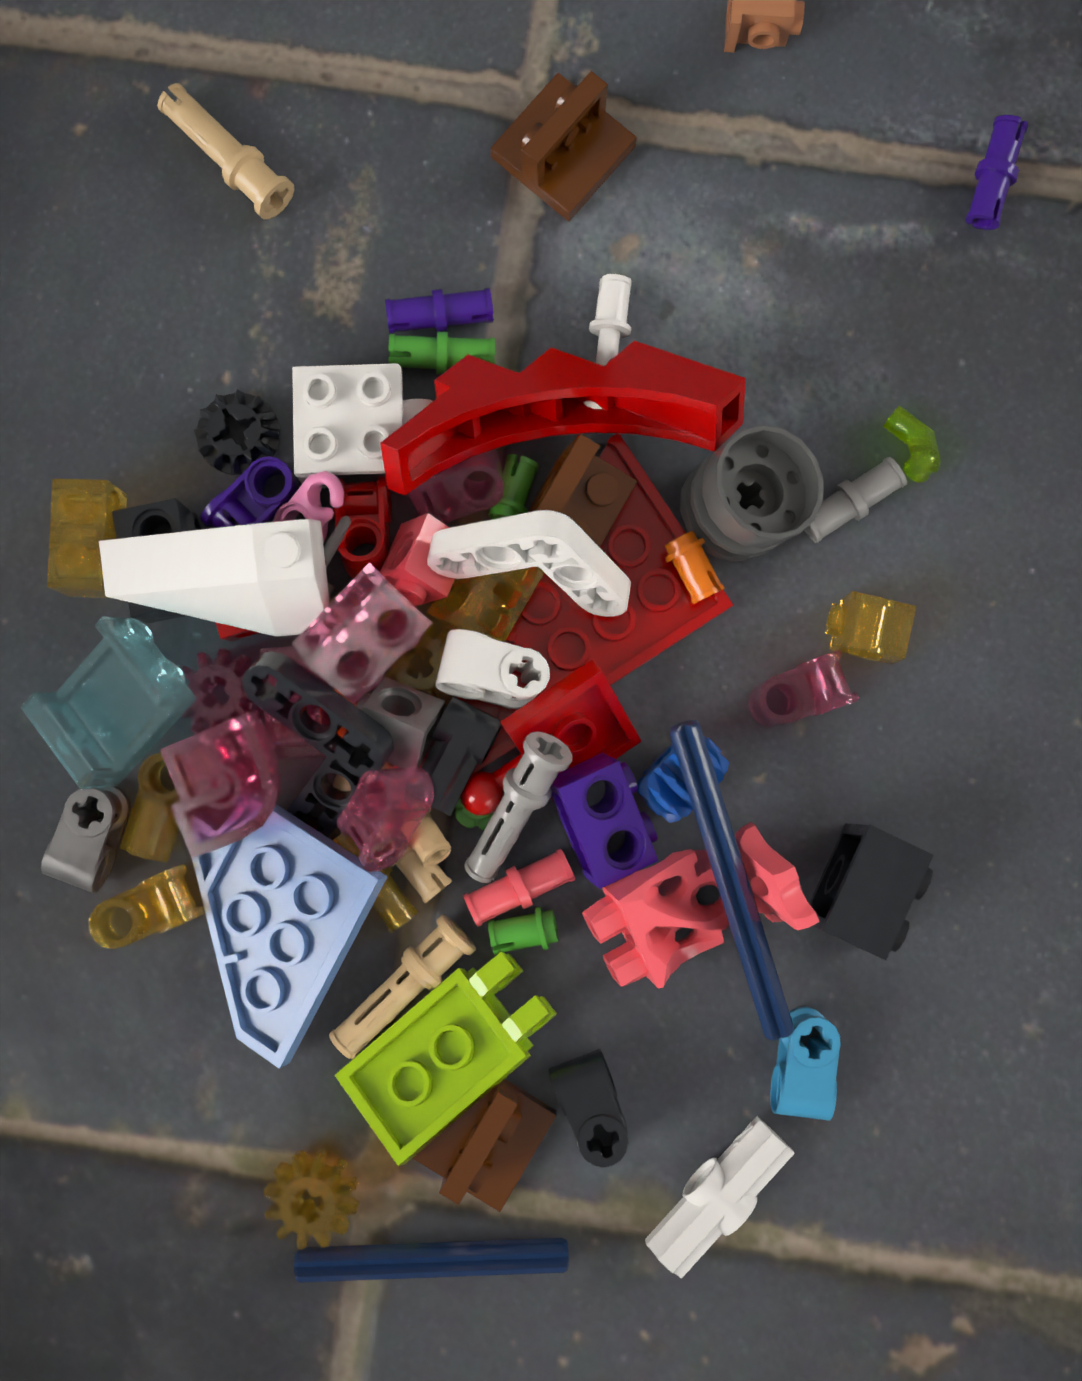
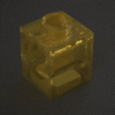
M852 591L841 598L840 604L833 603L829 611L825 630L826 634L833 635L829 650L887 664H894L904 660L917 606Z

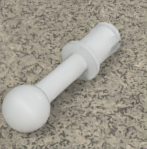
M607 274L602 276V279L600 278L595 320L589 324V331L599 336L596 363L603 366L618 354L619 339L626 338L631 334V326L627 324L632 281L623 275ZM593 401L584 402L590 408L602 409Z

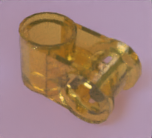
M185 864L175 866L138 883V886L98 904L91 913L89 920L90 934L93 939L105 948L116 949L137 943L157 933H165L205 915L203 906H196L185 881L184 875L188 872ZM118 907L124 908L131 915L132 927L126 936L118 935L111 927V915Z

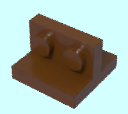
M592 71L578 86L575 83L569 82L560 73H557L490 148L493 160L568 222L636 147L637 137L605 111L608 84Z
M580 434L560 453L531 503L528 512L549 510L567 515L600 547L637 481L597 457L595 454L600 445Z
M504 1079L412 1159L443 1177L439 1193L459 1205L466 1192L501 1212L556 1118L557 1110Z

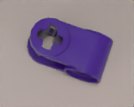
M270 456L259 458L251 463L226 490L210 501L201 513L200 520L206 527L214 528L237 526L231 520L232 517L240 525L274 522L277 510L283 504L288 503L302 483L296 477L294 471L280 459ZM273 475H284L286 482L282 492L275 497H265L264 485L266 481Z

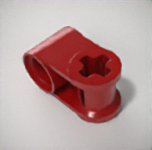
M380 475L377 481L345 483L343 478H338L343 486L344 502L339 508L333 507L335 528L342 517L347 516L351 519V524L337 549L350 577L361 582L375 581L378 579L377 577L390 550L392 500L391 490L387 487L386 475ZM372 544L375 546L373 551L367 555L355 556L351 554L359 545Z

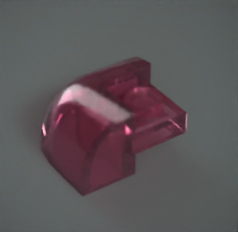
M257 710L228 720L160 749L181 802L171 805V808L192 859L246 838L263 827L273 813L282 790L279 764Z

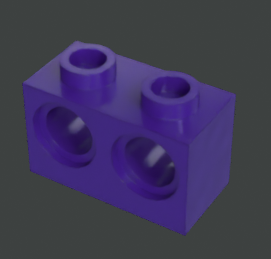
M601 753L558 773L550 787L552 791L551 797L586 879L601 889L659 861L652 845L653 842L658 840L656 830L649 816L644 811L639 812L632 795L638 792L637 782L631 769L625 762L620 763L619 760ZM603 780L605 783L603 798L597 804L588 805L586 799L588 789L593 783ZM624 830L625 840L622 847L618 851L608 854L607 842L615 832Z

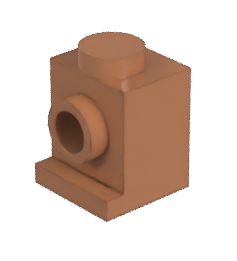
M728 0L724 52L734 53L736 43L749 44L758 49H769L774 46L786 47L789 35L799 36L801 33L804 1Z

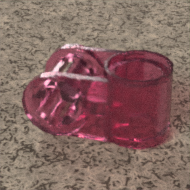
M494 449L470 457L434 475L408 493L416 510L413 519L429 513L446 525L452 520L495 506L502 498L504 492L500 456ZM477 471L487 472L491 475L488 479L480 482L471 481L466 478L469 474Z
M836 650L795 666L794 669L775 675L755 686L750 693L748 701L749 711L754 720L763 726L778 727L810 715L815 717L860 700L857 692L850 691L839 662L843 658L841 650ZM770 688L780 689L788 698V709L783 716L774 714L767 706L766 696Z
M419 767L378 769L367 771L360 778L351 800L338 817L337 826L344 836L352 838L361 852L359 860L365 870L370 872L384 870L397 862L406 852L411 837L423 817L430 811L433 803L434 790L428 773Z

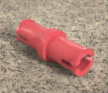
M560 848L555 853L519 870L515 866L505 870L506 876L462 896L476 926L479 927L482 923L520 905L523 910L532 906V899L568 882L575 881V876Z

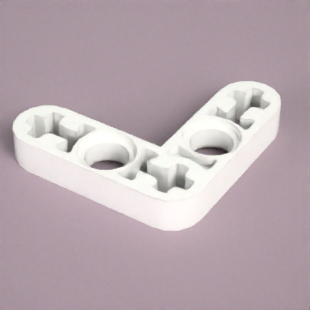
M549 510L533 511L442 529L435 532L432 536L427 563L431 570L445 577L463 579L538 566L587 612L607 617L618 616L627 611L631 587L630 579L571 518L562 513Z

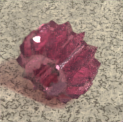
M226 648L218 649L214 661L207 653H198L196 661L200 669L199 671L187 666L180 668L181 675L190 680L188 687L176 686L173 688V695L188 698V702L176 710L177 715L180 718L194 716L190 730L195 734H202L209 728V733L213 740L222 741L226 735L227 727L234 736L241 737L245 735V726L241 718L244 717L255 723H259L262 719L259 712L251 709L253 702L247 697L243 689L242 679L245 671L250 667L251 659L241 654L232 662L231 651ZM216 685L225 687L224 691L230 696L226 704L217 702L218 698L212 693Z

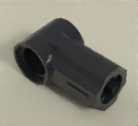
M454 696L432 736L434 744L418 771L408 795L451 816L477 764L480 766L483 764L502 727L500 723L502 720Z

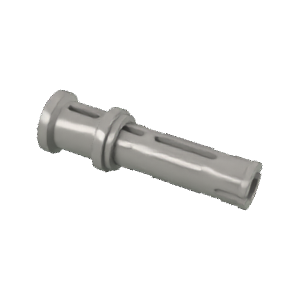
M531 732L523 742L525 752L517 767L510 769L503 779L505 794L488 821L470 857L465 861V870L473 879L482 883H491L492 880L494 881L497 878L498 871L518 840L532 812L544 807L548 803L552 794L550 787L559 771H565L572 762L570 749L552 735L543 732Z

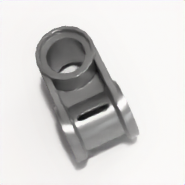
M103 784L78 789L69 796L55 834L44 853L41 863L42 874L91 893H97L101 889L113 867L116 848L130 815L131 806L129 798L122 789L116 785ZM97 800V809L104 812V818L97 820L98 811L91 808L92 802Z

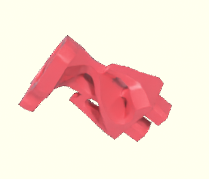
M750 822L741 827L735 834V838L758 913H764L766 918L772 923L784 921L796 930L809 928L820 922L816 912L809 905L801 890L795 866L766 843L755 824ZM688 849L673 852L654 866L636 871L603 887L605 897L582 912L590 931L600 944L621 932L623 933L626 943L603 955L604 962L612 978L620 987L646 976L658 989L663 988L671 974L682 963L724 943L722 930L729 926V921L721 896L719 895L718 900L713 904L708 905L698 903L696 898L699 889L705 885H713L718 888L706 849ZM682 927L692 928L687 937L675 941L676 931Z

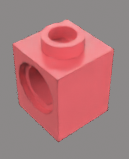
M429 513L401 523L377 578L394 588L393 594L397 598L412 605H422L448 597L455 578L445 577L431 570L427 559L434 533L450 527Z

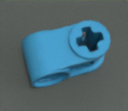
M807 1006L796 1007L789 1011L794 1027L793 1034L779 1039L777 1060L771 1080V1109L774 1114L830 1121L835 1111L837 1098L836 1076L841 1047L840 1035L836 1027L816 1009ZM813 1026L820 1033L819 1037L810 1038L808 1045L805 1046L800 1041L801 1035H810Z

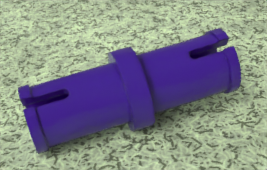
M1000 115L993 122V131L985 158L979 161L974 175L978 183L970 210L965 219L966 223L973 224L972 227L994 230L1000 226V218L1009 187L1014 185L1018 178L1019 168L1016 166L1024 134L1028 129V122L1026 120L1021 121L1022 118L1019 116Z
M490 288L443 294L442 289L431 290L432 295L393 300H390V298L385 299L389 334L436 328V332H447V326L494 322Z

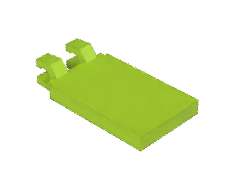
M500 952L478 971L475 968H471L468 972L463 968L456 969L334 1075L398 1166L408 1163L531 1056L528 1051L534 1046L528 1037L539 1031L557 1015L544 996L539 998L535 995L512 1015L508 1013L495 994L503 990L523 972V969L511 954L508 953L506 955L504 952Z

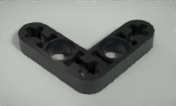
M272 651L263 653L244 673L242 683L247 697L255 705L327 756L287 812L324 836L329 837L391 756L394 749L393 739L380 723L288 656ZM269 675L277 680L275 686L267 681ZM296 692L300 695V697L294 703L290 700V698ZM312 704L323 708L328 713L331 724L324 725L314 721L309 716L306 705ZM342 726L347 729L343 737L337 734ZM361 743L371 749L368 754L359 748ZM336 773L343 776L349 782L351 791H341L335 788L330 783L327 774ZM319 801L327 808L317 819L309 812Z

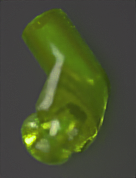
M898 405L883 424V427L908 445L911 457L903 465V472L911 480L923 483L928 480L932 472H938L942 462L936 436L932 429Z

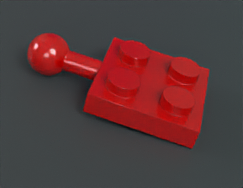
M593 659L500 721L521 754L492 774L488 772L473 773L461 794L460 800L464 808L474 815L484 816L493 813L504 796L503 779L510 769L517 767L525 752L523 742L531 732H543L552 735L570 749L572 762L567 769L601 753L617 759L642 742L604 673Z

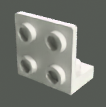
M399 364L292 367L294 474L303 484L309 475L323 471L334 475L384 474L385 469L380 443L403 425V380L401 366Z

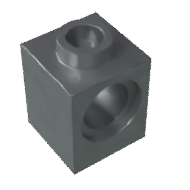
M384 677L371 695L364 693L361 696L356 707L380 723L390 733L394 749L387 762L415 774L434 744L432 736L442 717L446 701ZM361 743V745L359 746V748L367 754L369 751H371V749L363 743Z

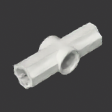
M756 1116L718 1159L713 1157L707 1160L695 1171L684 1187L682 1194L684 1197L646 1237V1245L670 1272L682 1279L721 1234L725 1236L732 1234L748 1219L756 1206V1196L795 1154L794 1151L775 1131Z

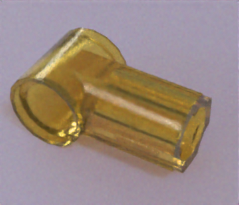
M160 752L149 756L143 761L138 772L139 791L120 849L145 859L160 862L169 861L189 797L200 784V770L193 758L183 753ZM168 762L175 764L180 772V782L172 792L166 790L161 785L159 778L161 769Z

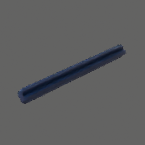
M697 720L680 722L671 727L670 737L764 1036L768 1040L773 1041L789 1037L794 1031L793 1022L700 723Z

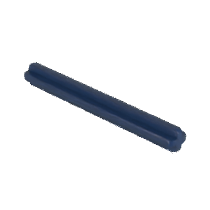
M564 1238L302 1247L297 1250L294 1258L295 1280L300 1283L564 1273L569 1267L568 1243Z

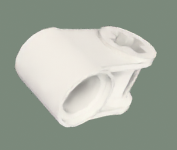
M456 629L448 632L436 680V688L455 697L476 699L508 709H520L545 689L550 678V669L545 658L535 650L494 640L487 635L475 631ZM514 670L522 673L521 681L527 684L524 688L517 686V677L512 674Z

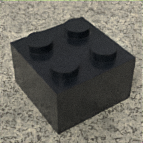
M845 823L809 902V905L814 909L820 921L813 925V927L881 959L887 960L890 951L897 952L906 939L910 923L905 918L913 900H920L931 883L933 870L928 867L934 855L872 825Z

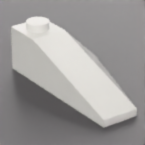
M301 519L99 541L106 597L272 636L332 631L322 527L319 520Z

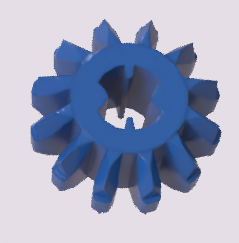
M704 737L719 784L723 781L724 775L728 771L729 761L721 753L722 750L711 739ZM672 743L653 760V763L643 772V776L637 783L638 793L642 796L646 805L657 816H662L669 823L679 821L682 817H687L693 810Z

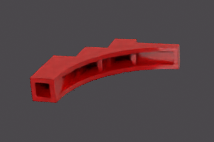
M635 340L619 354L611 358L605 366L552 347L520 373L477 357L466 355L434 380L437 399L384 439L380 446L387 487L404 496L434 475L470 457L509 444L548 436L580 433L638 434L676 440L715 452L743 425L746 378ZM584 402H595L602 409L590 408Z

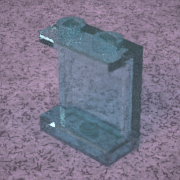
M102 616L95 624V627L103 636V639L57 692H33L20 707L81 790L118 786L197 699L186 685L185 675L182 670L165 658L154 644V636L150 629L134 618Z

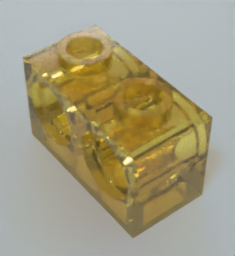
M53 479L48 588L69 597L111 598L105 596L99 541L117 539L112 511L126 508L127 494L110 481Z
M538 566L471 578L455 579L448 597L433 601L427 613L452 630L475 631L487 635L494 640L505 642L545 572Z

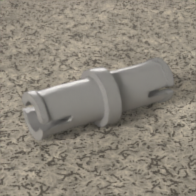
M887 457L882 463L854 481L850 482L845 479L836 486L834 494L823 500L815 520L804 531L814 543H818L822 538L853 518L860 521L869 514L868 508L897 489L907 485L905 474L893 458Z

